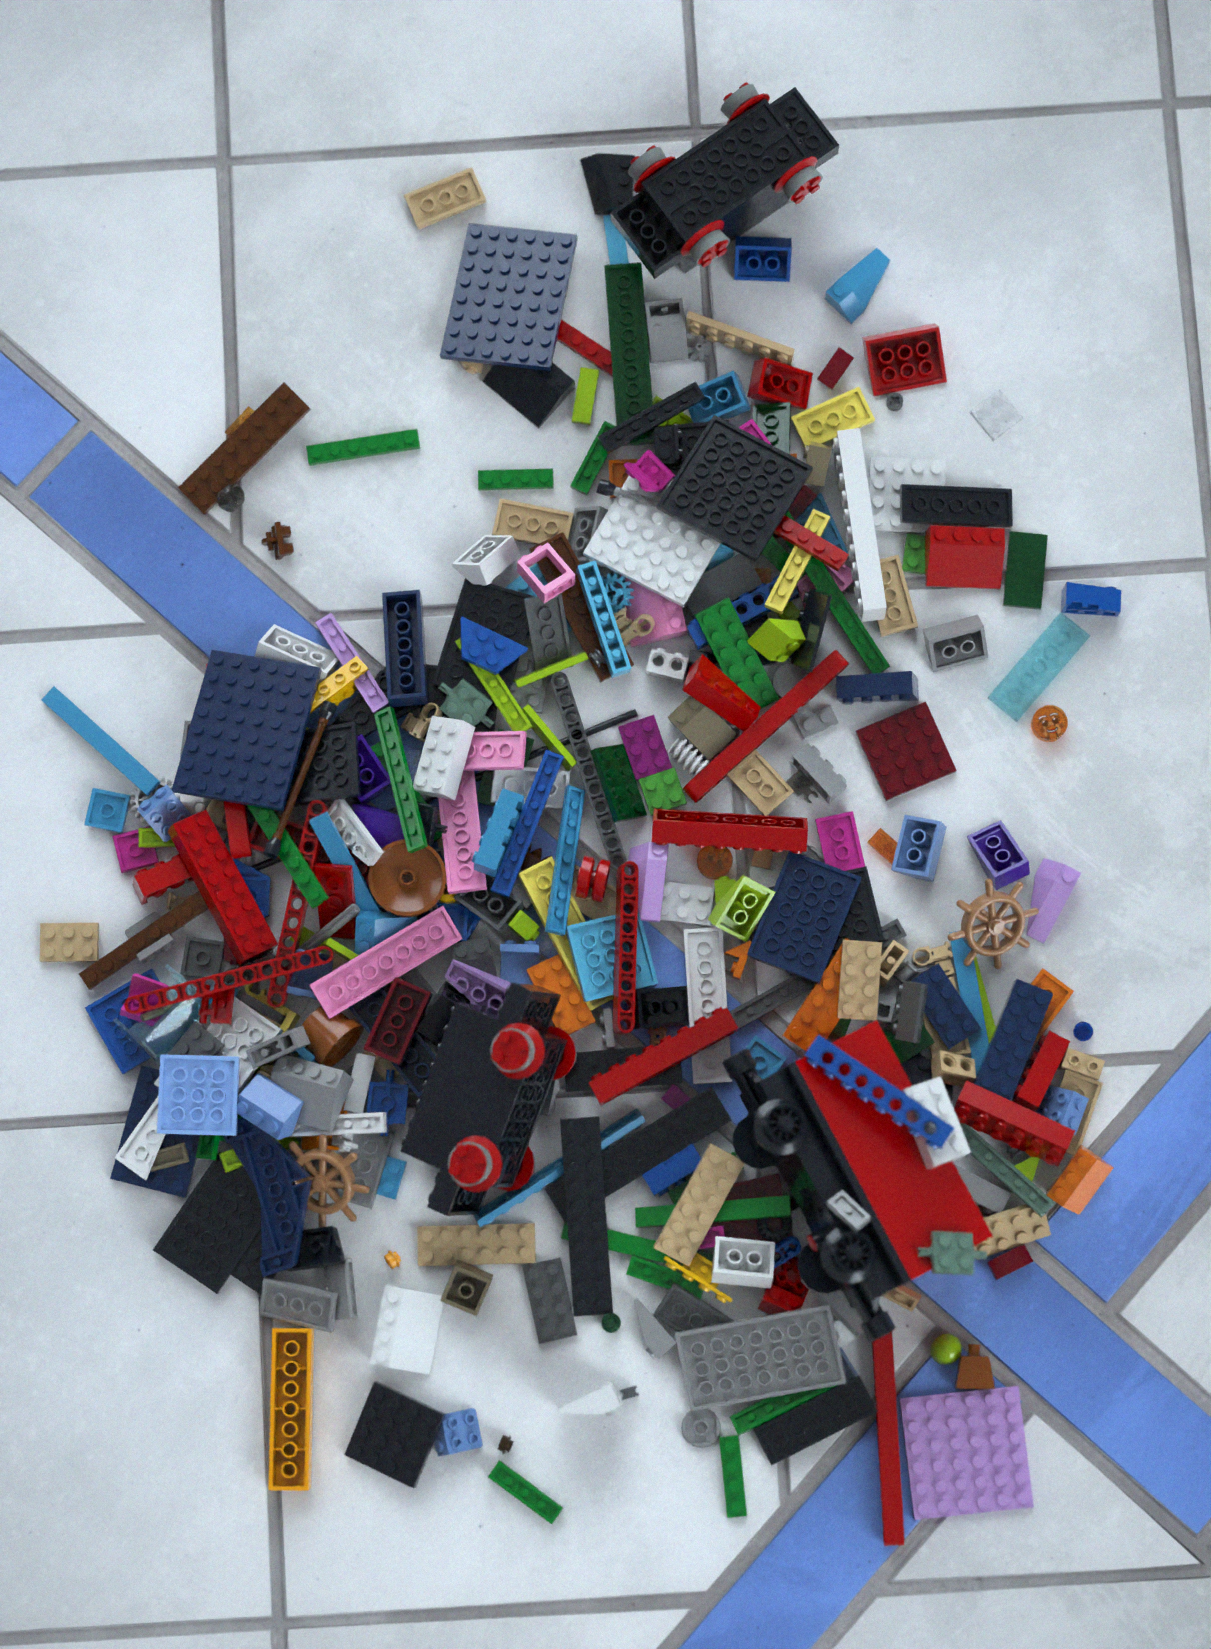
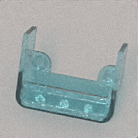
M168 964L165 966L169 976L175 981L173 985L188 982ZM192 985L187 987V993L193 996L196 990ZM172 989L173 995L177 998V992ZM201 998L174 1004L152 1028L144 1022H138L128 1029L117 1018L113 1021L119 1031L155 1062H160V1054L168 1055L193 1022H198L200 1018L198 1016V1009L201 1008Z

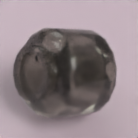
M228 484L217 494L219 507L227 512H234L245 501L244 491L237 485Z

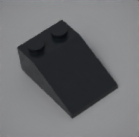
M687 986L636 989L635 1025L633 1030L689 1025Z

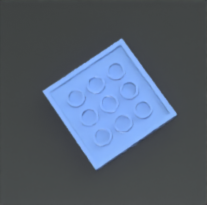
M160 1054L157 1134L237 1136L240 1057Z

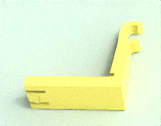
M253 984L245 986V991L248 995L286 1016L280 1026V1029L283 1030L282 1033L295 1027L301 1016L284 1006L281 1008L270 1006L267 1002V996H265L266 989H262L261 993L256 995L251 992Z

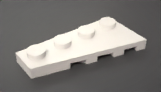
M345 799L335 800L328 809V814L346 847L351 849L352 853L365 864L374 866L384 853Z
M158 1097L115 1156L118 1161L145 1180H147L165 1134H157Z

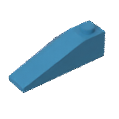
M876 248L826 291L825 300L852 324L865 311L890 259Z

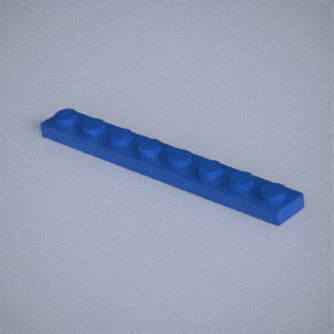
M545 750L493 882L491 892L510 897L564 756Z

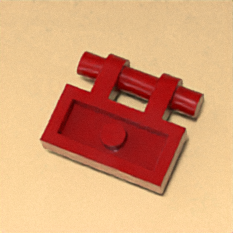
M206 984V988L210 991L211 985ZM235 988L200 997L201 1008L198 1009L199 1023L207 1024V1017L211 1016L210 1023L231 1024ZM210 999H213L212 1009H208Z

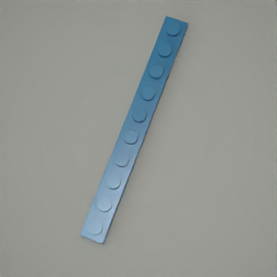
M637 1108L600 1132L602 1151L608 1148L614 1141L622 1139L631 1130L638 1129L645 1122L644 1117ZM561 1156L533 1174L529 1181L520 1189L507 1191L483 1206L479 1215H473L479 1226L482 1227L491 1223L494 1218L500 1214L507 1213L514 1205L524 1202L528 1196L538 1193L550 1182L557 1181L564 1174L563 1157Z

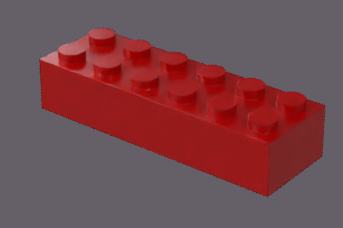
M967 1080L954 1106V1112L959 1123H964L978 1132L988 1134L995 1140H1001L1012 1148H1018L1028 1155L1044 1160L1047 1164L1059 1167L1075 1133V1130Z

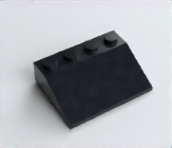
M553 362L550 371L493 365L482 380L484 384L537 428L541 427L575 388V380Z
M810 588L809 592L805 591L803 603H806L804 611L800 610L798 621L801 622L800 627L806 640L789 658H791V664L809 672L813 671L832 593Z

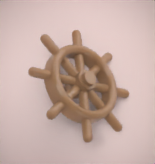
M988 878L985 880V894L977 897L970 905L962 900L957 901V907L965 911L961 921V930L948 934L947 938L949 941L963 938L967 946L971 948V951L963 961L964 966H970L977 954L987 957L993 956L994 967L1000 969L1002 967L1001 954L1009 951L1016 943L1024 948L1030 946L1029 941L1021 937L1025 927V918L1037 915L1039 910L1038 908L1023 910L1020 903L1015 899L1023 888L1022 882H1017L1010 894L994 891L993 882ZM1003 902L996 913L995 903ZM1009 907H1011L1013 914L1003 917ZM975 919H978L981 924L973 926ZM1013 922L1010 930L1005 927V924ZM983 932L976 942L973 934ZM1001 933L1006 937L999 942L998 934ZM991 935L992 945L985 946V942Z
M321 1134L319 1137V1148L309 1150L306 1153L295 1142H290L289 1148L298 1157L296 1161L302 1167L305 1166L312 1174L310 1177L295 1181V1184L312 1180L307 1209L318 1213V1226L326 1227V1214H333L340 1210L351 1222L356 1221V1215L347 1204L351 1201L355 1192L369 1193L370 1191L368 1186L356 1184L353 1170L350 1167V1164L357 1159V1154L353 1152L344 1159L338 1153L327 1149V1136L325 1134ZM319 1159V1170L310 1160ZM327 1162L332 1164L329 1169H327ZM341 1175L343 1181L335 1179L337 1176ZM333 1188L344 1189L342 1198ZM315 1192H319V1201L312 1197ZM326 1192L334 1203H326Z

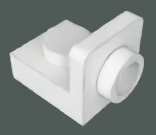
M354 1134L333 1135L331 1145L339 1147L338 1150L350 1152V1149H358V1145L352 1143Z

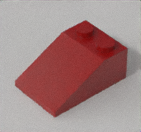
M765 357L755 360L747 397L766 403L790 402L791 407L805 410L807 408L813 373Z

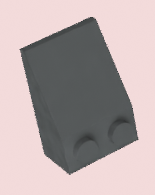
M488 936L455 943L450 946L454 960L497 977Z

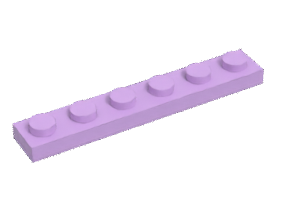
M332 613L315 622L342 666L355 656H358L362 661ZM369 670L354 680L356 688L373 714L389 706L386 696Z

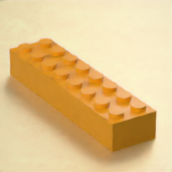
M272 1328L268 1490L309 1491L311 1489L314 1372L313 1328Z

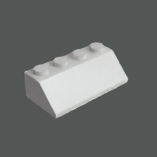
M275 624L258 642L254 656L320 667L322 671L318 684L333 674L339 663L333 651Z

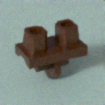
M275 522L274 526L271 527V532H266V538L261 540L262 545L268 546V551L274 550L275 560H281L283 556L292 555L294 552L292 543H283V538H290L291 536L290 526L281 525V522Z

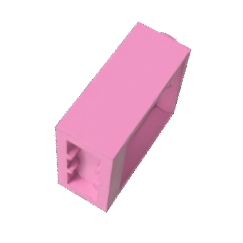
M549 543L538 546L532 553L522 556L517 561L518 574L544 604L575 585V573ZM547 556L563 575L544 586L528 567Z

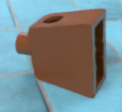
M968 1344V1356L959 1357L955 1388L995 1389L989 1356H980V1344Z

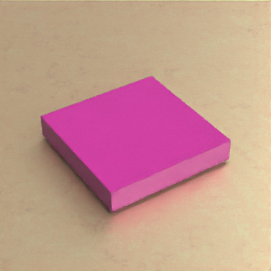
M138 829L112 836L122 874L149 867L159 862L156 848H139Z

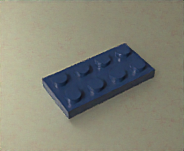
M939 963L910 981L929 984L924 1014L948 1050L982 1029Z

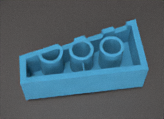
M502 788L498 801L494 805L492 817L487 822L485 835L482 834L479 841V851H475L473 855L474 870L496 877L524 806L523 795Z

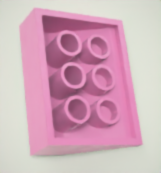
M626 578L625 582L631 581L629 588L634 589V591L630 592L634 599H629L632 605H625L627 608L626 617L633 622L640 615L648 614L655 621V626L649 634L643 637L638 635L630 640L631 647L687 636V628L681 606ZM645 619L639 620V624L643 622ZM647 623L641 628L648 630L651 625Z

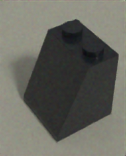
M445 981L427 1007L417 1029L418 1034L423 1038L433 1041L437 1047L443 1039V1030L449 1023L452 1007L456 1002L471 1004V1001L453 985Z

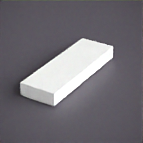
M356 1053L351 1075L354 1080L346 1097L345 1111L354 1113L364 1112L376 1057Z

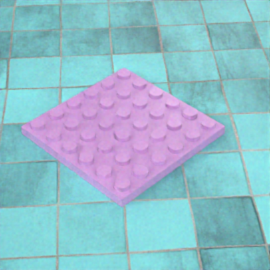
M1019 1386L900 1398L914 1520L1034 1507Z

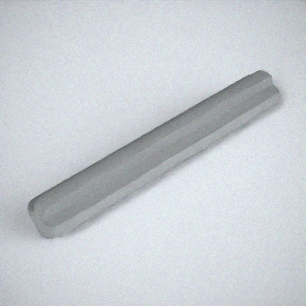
M351 904L303 943L299 949L310 950L317 948L360 913L358 905Z

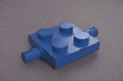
M386 1069V1081L370 1082L367 1113H387V1133H385V1136L388 1137L389 1125L405 1124L409 1085L393 1082L395 1070H391L390 1076V1070Z

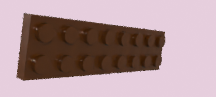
M283 382L178 489L206 515L311 408Z
M561 532L530 548L529 551L532 553L538 546L549 543L575 573V585L562 592L565 617L583 652H586L588 661L601 683L611 678L607 663H601L600 667L597 668L588 655L589 653H594L595 649H598L604 656L576 573L577 566L581 564L566 536ZM547 556L536 562L547 584L563 575ZM626 650L630 665L633 667L634 663Z

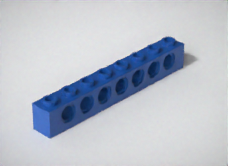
M819 1034L805 1053L809 1064L815 1068L818 1065L825 1069L823 1072L831 1079L837 1077L842 1081L840 1085L851 1091L853 1088L859 1093L857 1097L866 1103L870 1100L876 1104L874 1108L880 1113L885 1114L887 1112L892 1115L891 1120L899 1126H902V1124L910 1128L908 1132L919 1138L921 1135L927 1139L925 1143L934 1150L937 1147L942 1149L955 1130L946 1121ZM826 1053H830L834 1057L830 1064L822 1062V1057ZM842 1065L850 1067V1073L846 1076L839 1073V1068ZM863 1076L867 1078V1085L865 1087H858L856 1085L858 1077ZM876 1088L883 1089V1098H874L873 1091ZM892 1100H899L902 1106L898 1111H893L890 1108ZM911 1111L919 1115L918 1120L914 1123L907 1120V1114ZM927 1123L935 1125L936 1130L933 1134H926L924 1132V1126Z

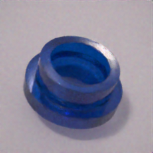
M1079 1022L1075 1025L1073 1033L1077 1040L1087 1041L1093 1035V1028L1087 1022Z

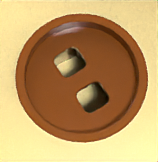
M321 1006L313 1011L301 1025L304 1027L311 1043L306 1045L307 1049L315 1056V1061L318 1064L333 1067L341 1061L356 1045L363 1033V1026L354 1019H349L341 1012L329 1019Z

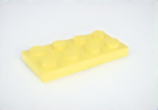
M857 387L792 416L791 421L805 448L811 442L826 444L832 441L833 438H836L837 431L861 428L875 422V418L860 388Z

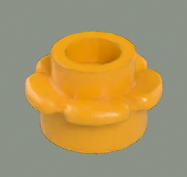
M389 1250L388 1254L384 1256L386 1263L391 1269L400 1267L399 1262L401 1258L396 1251L392 1253Z

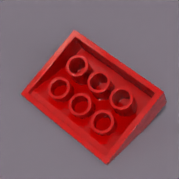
M936 323L862 337L873 396L947 382L940 329Z
M930 525L925 531L926 587L1001 589L1005 552V528Z

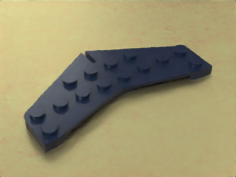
M245 1118L237 1119V1136L223 1135L227 1144L230 1143L257 1190L261 1204L262 1257H260V1268L263 1277L293 1268L298 1262L312 1180L296 1185L295 1181L310 1177L305 1169L274 1137Z

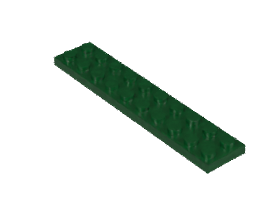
M641 262L604 265L616 425L653 406ZM654 428L623 446L654 444Z

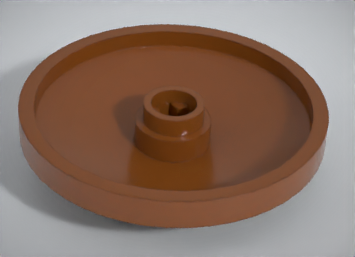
M405 839L386 845L382 848L384 853L374 866H370L369 887L376 902L387 912L401 917L418 916L431 910L441 899L446 887V869L439 854L429 845L419 851L409 853Z

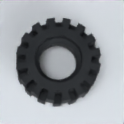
M791 1216L779 1217L783 1225L777 1232H773L768 1228L767 1221L769 1218L758 1219V1231L768 1241H781L792 1230Z

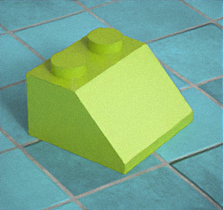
M769 618L747 641L748 644L769 661L784 662L806 639L798 621Z

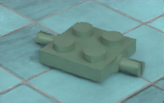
M462 679L453 689L444 682L439 686L438 689L447 695L445 702L439 709L451 719L463 720L472 726H475L480 721L489 728L493 725L494 722L486 716L487 709L493 701L465 679Z
M933 1231L931 1233L930 1248L919 1247L917 1251L919 1252L917 1253L918 1256H930L933 1274L972 1276L974 1274L975 1259L986 1260L987 1258L986 1251H975L973 1233Z

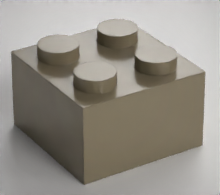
M811 442L809 446L806 445L803 458H806V464L813 467V471L805 483L824 487L833 446Z
M457 1260L440 1301L477 1316L492 1282L493 1274Z

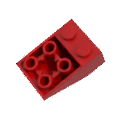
M794 1256L774 1269L771 1288L765 1289L757 1308L758 1310L771 1315L802 1308L809 1289L800 1281L797 1257Z

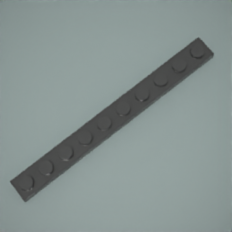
M898 918L881 927L884 936L882 949L888 947L893 940L897 942L907 936ZM794 975L729 1012L738 1029L812 989L815 983Z

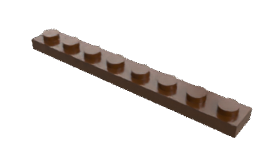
M200 891L80 972L79 975L88 989H93L138 958L136 954L167 934H173L209 908Z

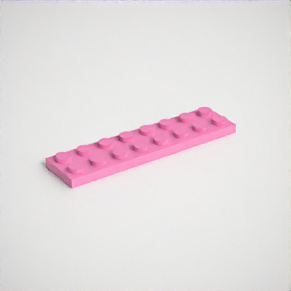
M463 771L456 799L438 798L441 825L448 827L446 829L447 832L445 834L442 833L448 894L487 890L486 874L474 870V863L472 862L475 851H479V841L481 839L475 771Z
M442 905L311 983L309 986L325 1014L330 1019L392 982L395 977L402 976L463 938Z

